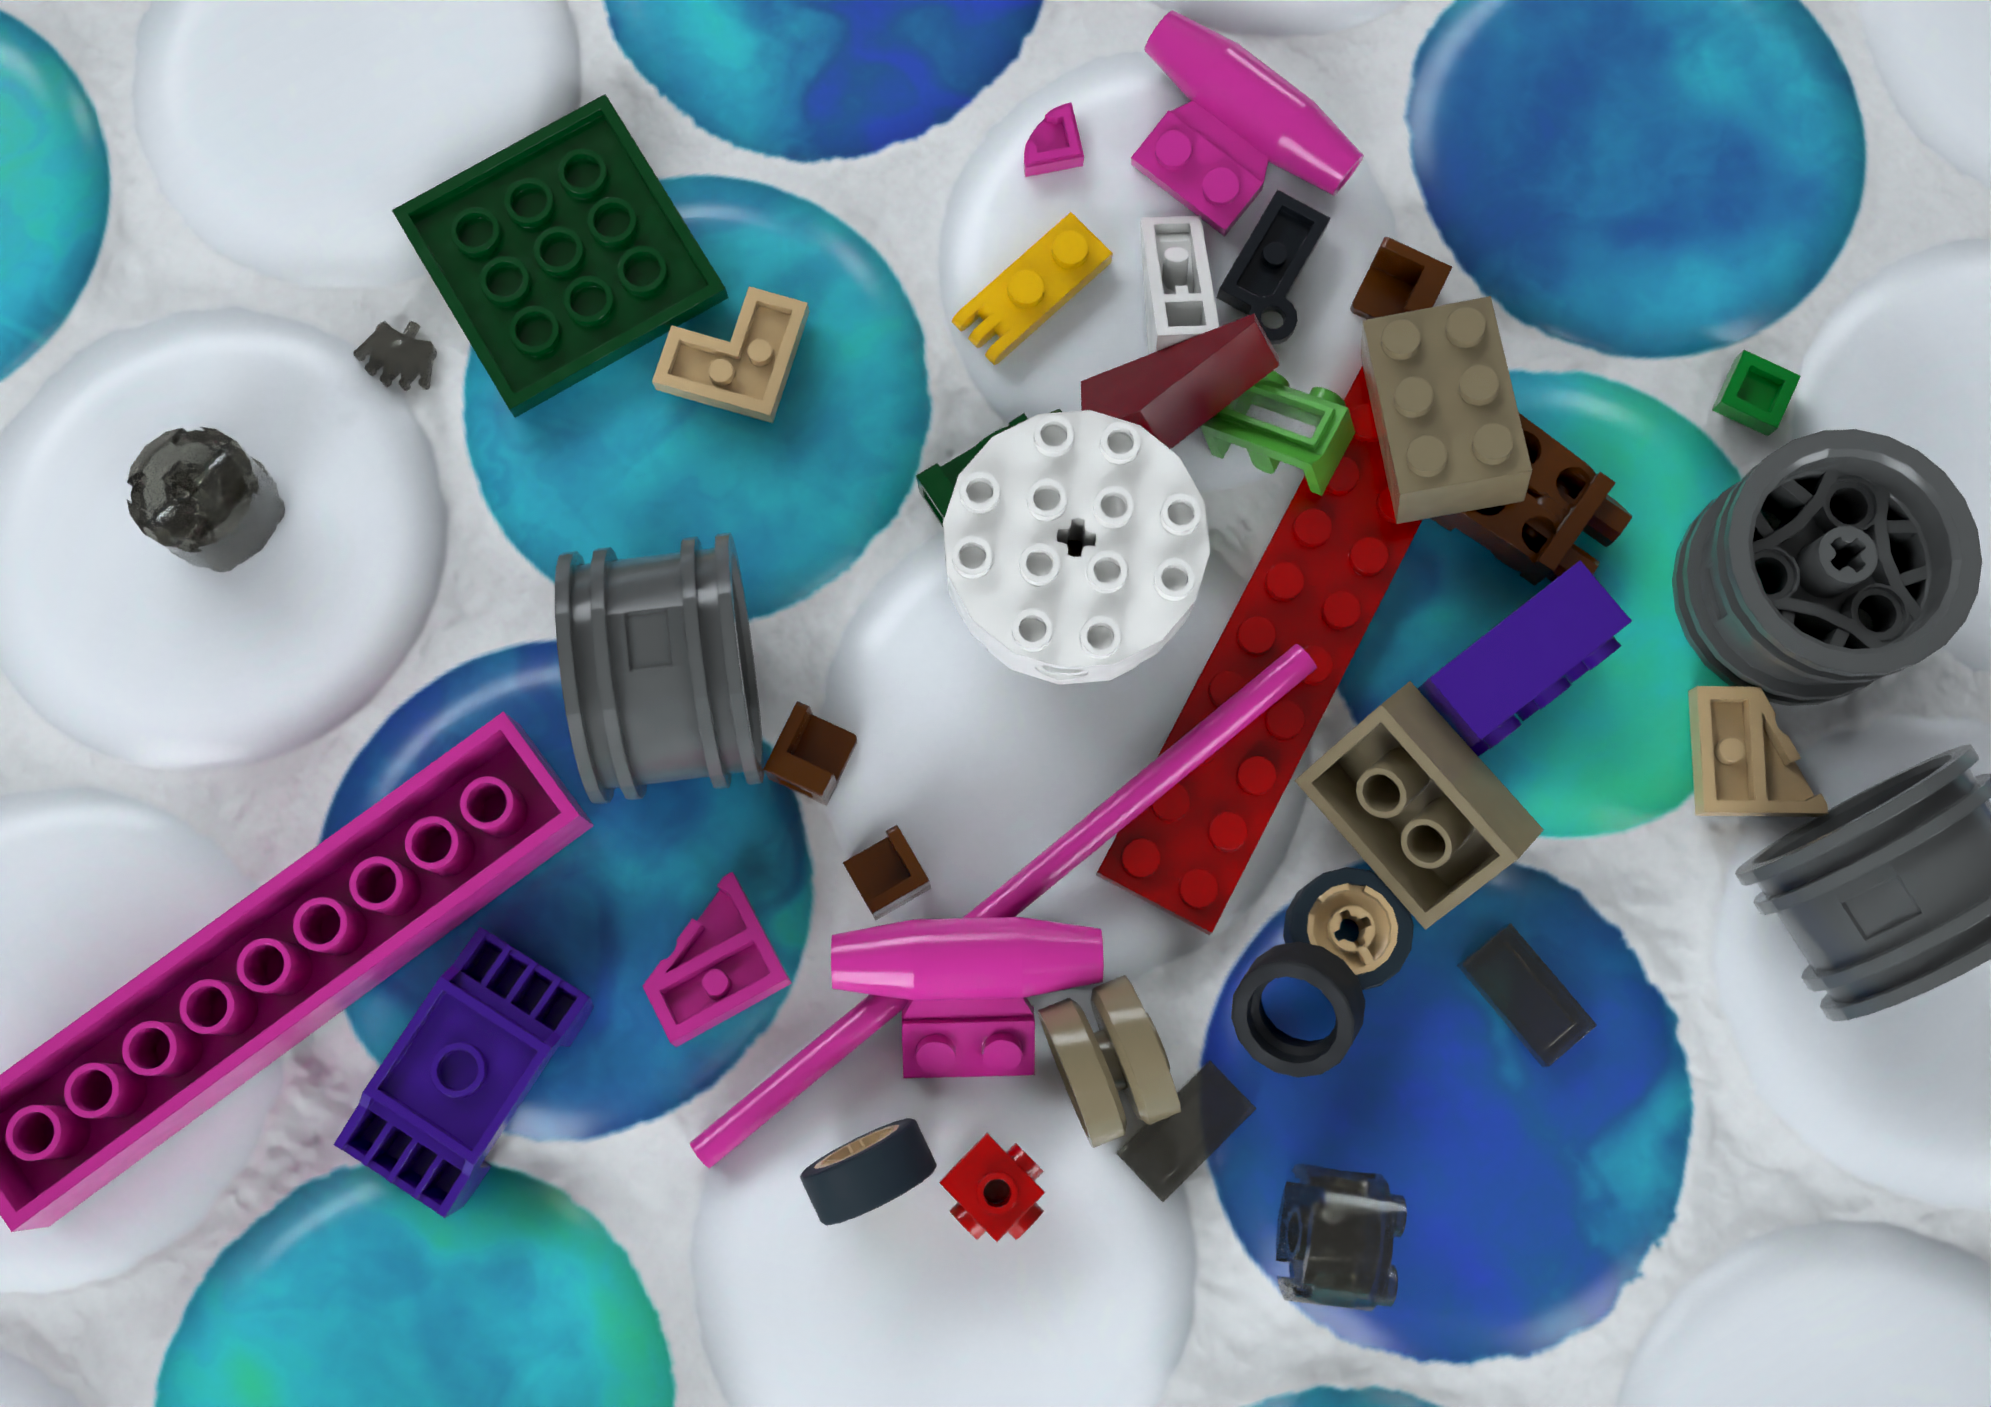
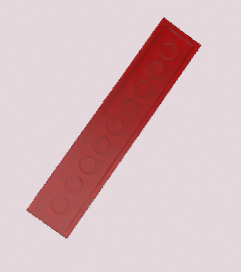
M1363 365L1344 399L1345 407L1349 408L1355 429V434L1322 496L1311 492L1306 477H1303L1158 757L1295 644L1300 645L1310 655L1317 669L1117 833L1096 873V876L1208 935L1212 934L1422 522V520L1396 524Z

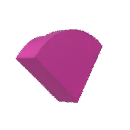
M1072 102L1050 110L1033 130L1025 145V177L1083 166L1084 154Z

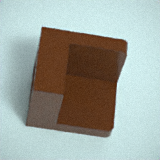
M1384 237L1350 306V310L1352 313L1367 320L1431 308L1434 306L1452 266L1390 237Z
M797 701L763 770L770 780L827 806L857 744V737L854 733L813 715L810 706Z
M898 825L886 830L887 837L843 862L875 921L931 889L927 875Z

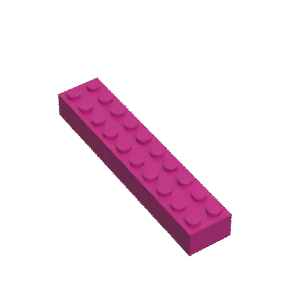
M503 711L0 1075V1215L10 1231L16 1232L44 1228L54 1224L592 828L594 824L522 726Z

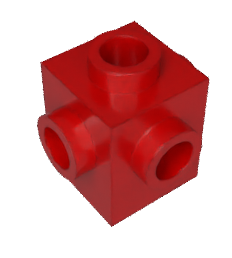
M988 1133L939 1182L957 1201L949 1212L976 1240L985 1232L996 1242L1007 1232L1017 1240L1044 1212L1036 1202L1045 1192L1035 1182L1044 1171L1016 1142L1006 1152ZM1000 1179L1009 1185V1194L1003 1201L991 1202L985 1197L984 1188L991 1180Z

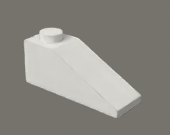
M1201 216L1142 217L1140 233L1149 355L1220 326Z

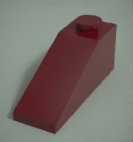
M1254 313L1082 380L1081 411L1092 410L1138 424L1169 449H1172L1280 366L1279 357Z

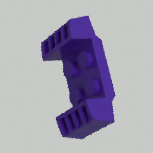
M479 927L452 966L440 976L362 1092L358 1106L333 1145L410 1194L443 1218L448 1217L464 1207L491 1168V1165L485 1162L484 1159L559 1046L570 1047L594 1009L591 997L492 933Z

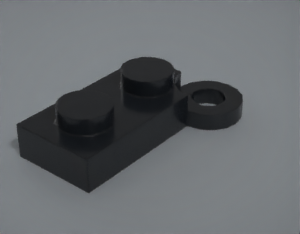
M1278 189L1224 279L1216 297L1248 316L1255 313L1272 345H1278L1287 341L1295 330L1298 321L1297 311L1286 298L1331 219ZM1267 311L1278 312L1282 316L1284 324L1277 329L1267 328L1261 321V315Z

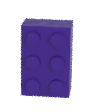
M1580 560L1428 678L1418 690L1479 757L1522 725L1514 715L1515 713L1522 721L1526 720L1572 686L1571 683L1587 671L1592 670L1619 649L1621 644L1615 639L1614 635L1631 623L1632 620Z

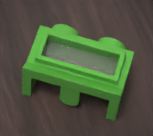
M1275 371L1269 373L1200 426L1213 456L1223 459L1232 443L1246 448L1252 464L1265 473L1273 474L1280 461L1303 469L1310 491L1321 496L1355 434L1349 408L1345 407V401L1339 395L1322 387H1313L1309 394L1290 388L1289 382Z

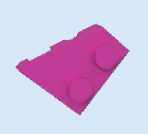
M733 872L723 876L717 884L719 892L697 921L693 918L677 938L674 952L668 958L660 961L642 985L669 1042L675 1047L684 1044L792 984L738 878Z

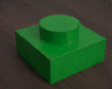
M1743 350L1735 358L1712 411L1769 436L1778 429L1801 376Z

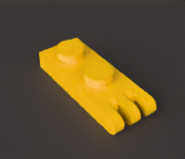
M1070 212L962 307L953 317L952 323L960 331H964L980 317L983 321L971 332L968 339L976 348H980L997 334L1000 338L991 345L985 354V357L993 365H996L1110 265L1113 253Z

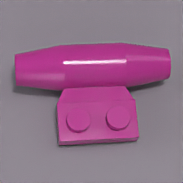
M1174 10L1167 13L1153 30L1145 45V52L1191 102L1172 111L1168 110L1132 155L1131 165L1194 214L1201 216L1203 221L1224 237L1262 191L1268 162L1333 196L1340 191L1353 175L1364 157L1359 149L1312 99L1240 44Z
M1024 917L912 919L834 934L831 938V977L833 989L908 1000L905 1008L902 1009L903 1078L1035 1075L1034 1005L1030 1004L1027 997L1103 982V939L1100 928Z

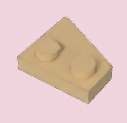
M1696 686L1688 691L1695 816L1819 817L1828 814V807L1821 793L1818 795L1813 794L1795 761L1801 759L1789 736L1778 728L1775 721L1776 713L1761 687Z

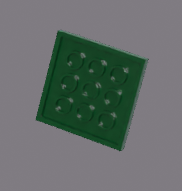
M606 94L392 210L515 418L669 332L671 325L678 327L729 298L725 286Z

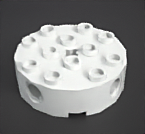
M1092 410L1038 414L993 436L959 474L943 521L948 594L961 619H964L970 633L987 647V651L1009 669L1059 685L1110 681L1138 667L1139 663L1155 656L1188 619L1196 601L1210 555L1205 501L1181 458L1140 425ZM1068 540L1081 542L1083 548L1081 556L1073 557L1068 555Z

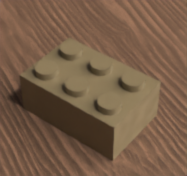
M1491 296L1363 320L1360 356L1396 524L1524 501L1532 474V467Z
M1411 681L1378 706L1294 780L1425 930L1518 860L1544 830Z

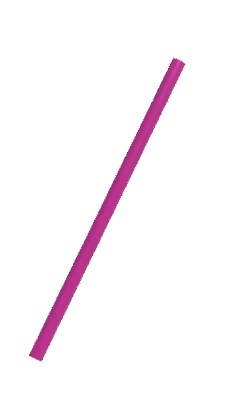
M1295 644L963 918L1016 917L1317 669L1313 659L1300 645ZM869 994L690 1142V1146L696 1156L708 1168L714 1166L901 1012L908 1000Z

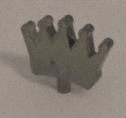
M386 321L381 322L376 326L375 331L353 352L358 361H363L367 355H370L369 362L365 365V370L370 376L376 375L377 370L383 367L380 381L385 387L391 386L392 381L401 373V379L398 382L404 391L410 390V384L419 374L421 378L418 380V384L423 390L430 388L433 361L437 357V350L431 341L415 339L421 326L413 321L408 322L403 334L393 329Z

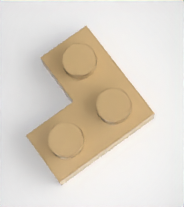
M749 286L730 342L671 325L652 380L655 390L773 423L809 315L808 303Z

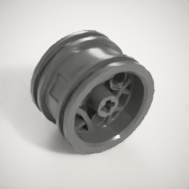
M1857 429L1824 430L1794 439L1764 458L1741 481L1712 500L1693 520L1676 552L1672 577L1675 612L1686 640L1701 661L1729 686L1761 687L1769 702L1785 706L1819 705L1850 695L1857 690L1867 687L1879 678L1898 673L1907 667L1913 666L1945 646L1965 623L1979 590L1982 556L1978 529L1965 498L1947 474L1920 451L1886 435ZM1762 505L1782 520L1774 531L1760 512ZM1833 514H1835V515L1839 516L1841 519H1843V520L1846 522V524H1844V523L1838 521V520L1833 516ZM1758 573L1765 579L1767 583V594L1764 591ZM1858 608L1865 610L1871 616L1874 624L1873 631L1863 626L1859 620Z
M731 533L717 534L715 536V548L702 549L698 537H689L681 541V550L677 553L618 560L613 549L606 547L594 550L591 563L586 564L578 551L565 552L559 555L555 574V623L561 685L571 743L578 771L590 801L594 804L610 803L616 788H621L626 799H643L647 791V784L710 777L712 785L716 789L729 788L732 774L744 772L749 785L763 783V740L753 647L741 570Z
M1971 744L1962 745L1931 757L1829 809L1828 814L1813 818L1767 846L1736 870L1735 875L1742 885L1748 886L1755 883L1759 885L1762 892L1753 901L1758 911L1764 915L1777 913L1806 958L1809 965L1803 971L1801 978L1808 989L1814 992L1827 991V994L1821 1000L1820 1008L1828 1019L1832 1021L1851 1020L1881 1011L1928 992L1991 960V774L1973 775L1969 768L1979 760V756Z

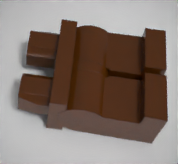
M1519 413L1532 467L1525 500L1430 519L1450 532L1456 528L1490 550L1502 563L1521 572L1520 576L1534 586L1545 578L1553 582L1580 560L1594 574L1600 562L1574 544L1578 536L1583 531L1607 548L1621 535L1633 516L1608 495L1616 482L1602 472L1596 475L1587 463Z

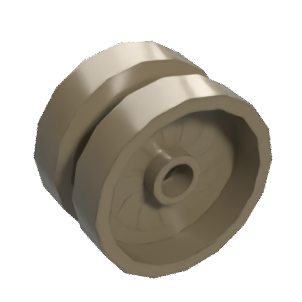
M1126 975L1092 989L1090 1002L1099 1028L1097 1032H1093L1081 1006L1071 998L1064 999L1037 1011L1068 1096L1092 1148L1125 1135L1127 1120L1118 1094L1121 1090H1124L1136 1116L1148 1125L1181 1112L1180 1101L1170 1073L1169 1061L1159 1034Z

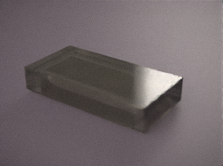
M1511 923L1504 925L1457 965L1542 1067L1552 1065L1597 1026Z
M1210 1060L1206 1061L1177 1090L1181 1107L1180 1113L1151 1125L1144 1123L1115 1152L1161 1202H1164L1257 1109Z

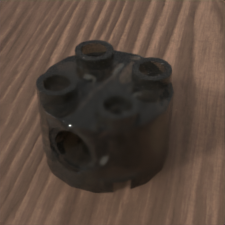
M200 427L204 431L192 430L187 432L184 428L166 431L147 444L130 467L127 483L132 486L130 494L132 502L127 499L129 514L144 535L169 549L171 553L189 564L209 568L215 572L231 571L238 564L245 562L261 551L276 530L277 524L283 519L285 505L279 496L277 483L261 462L252 458L236 440L217 429Z
M1296 1164L1292 1172H1294L1295 1178L1301 1180L1300 1183L1286 1182L1277 1223L1276 1261L1289 1262L1290 1277L1277 1276L1279 1289L1284 1300L1364 1311H1373L1377 1305L1391 1307L1394 1304L1398 1289L1397 1270L1395 1265L1391 1264L1394 1237H1401L1405 1229L1407 1218L1405 1198L1402 1195L1390 1193L1389 1185L1382 1174L1339 1171L1317 1165Z

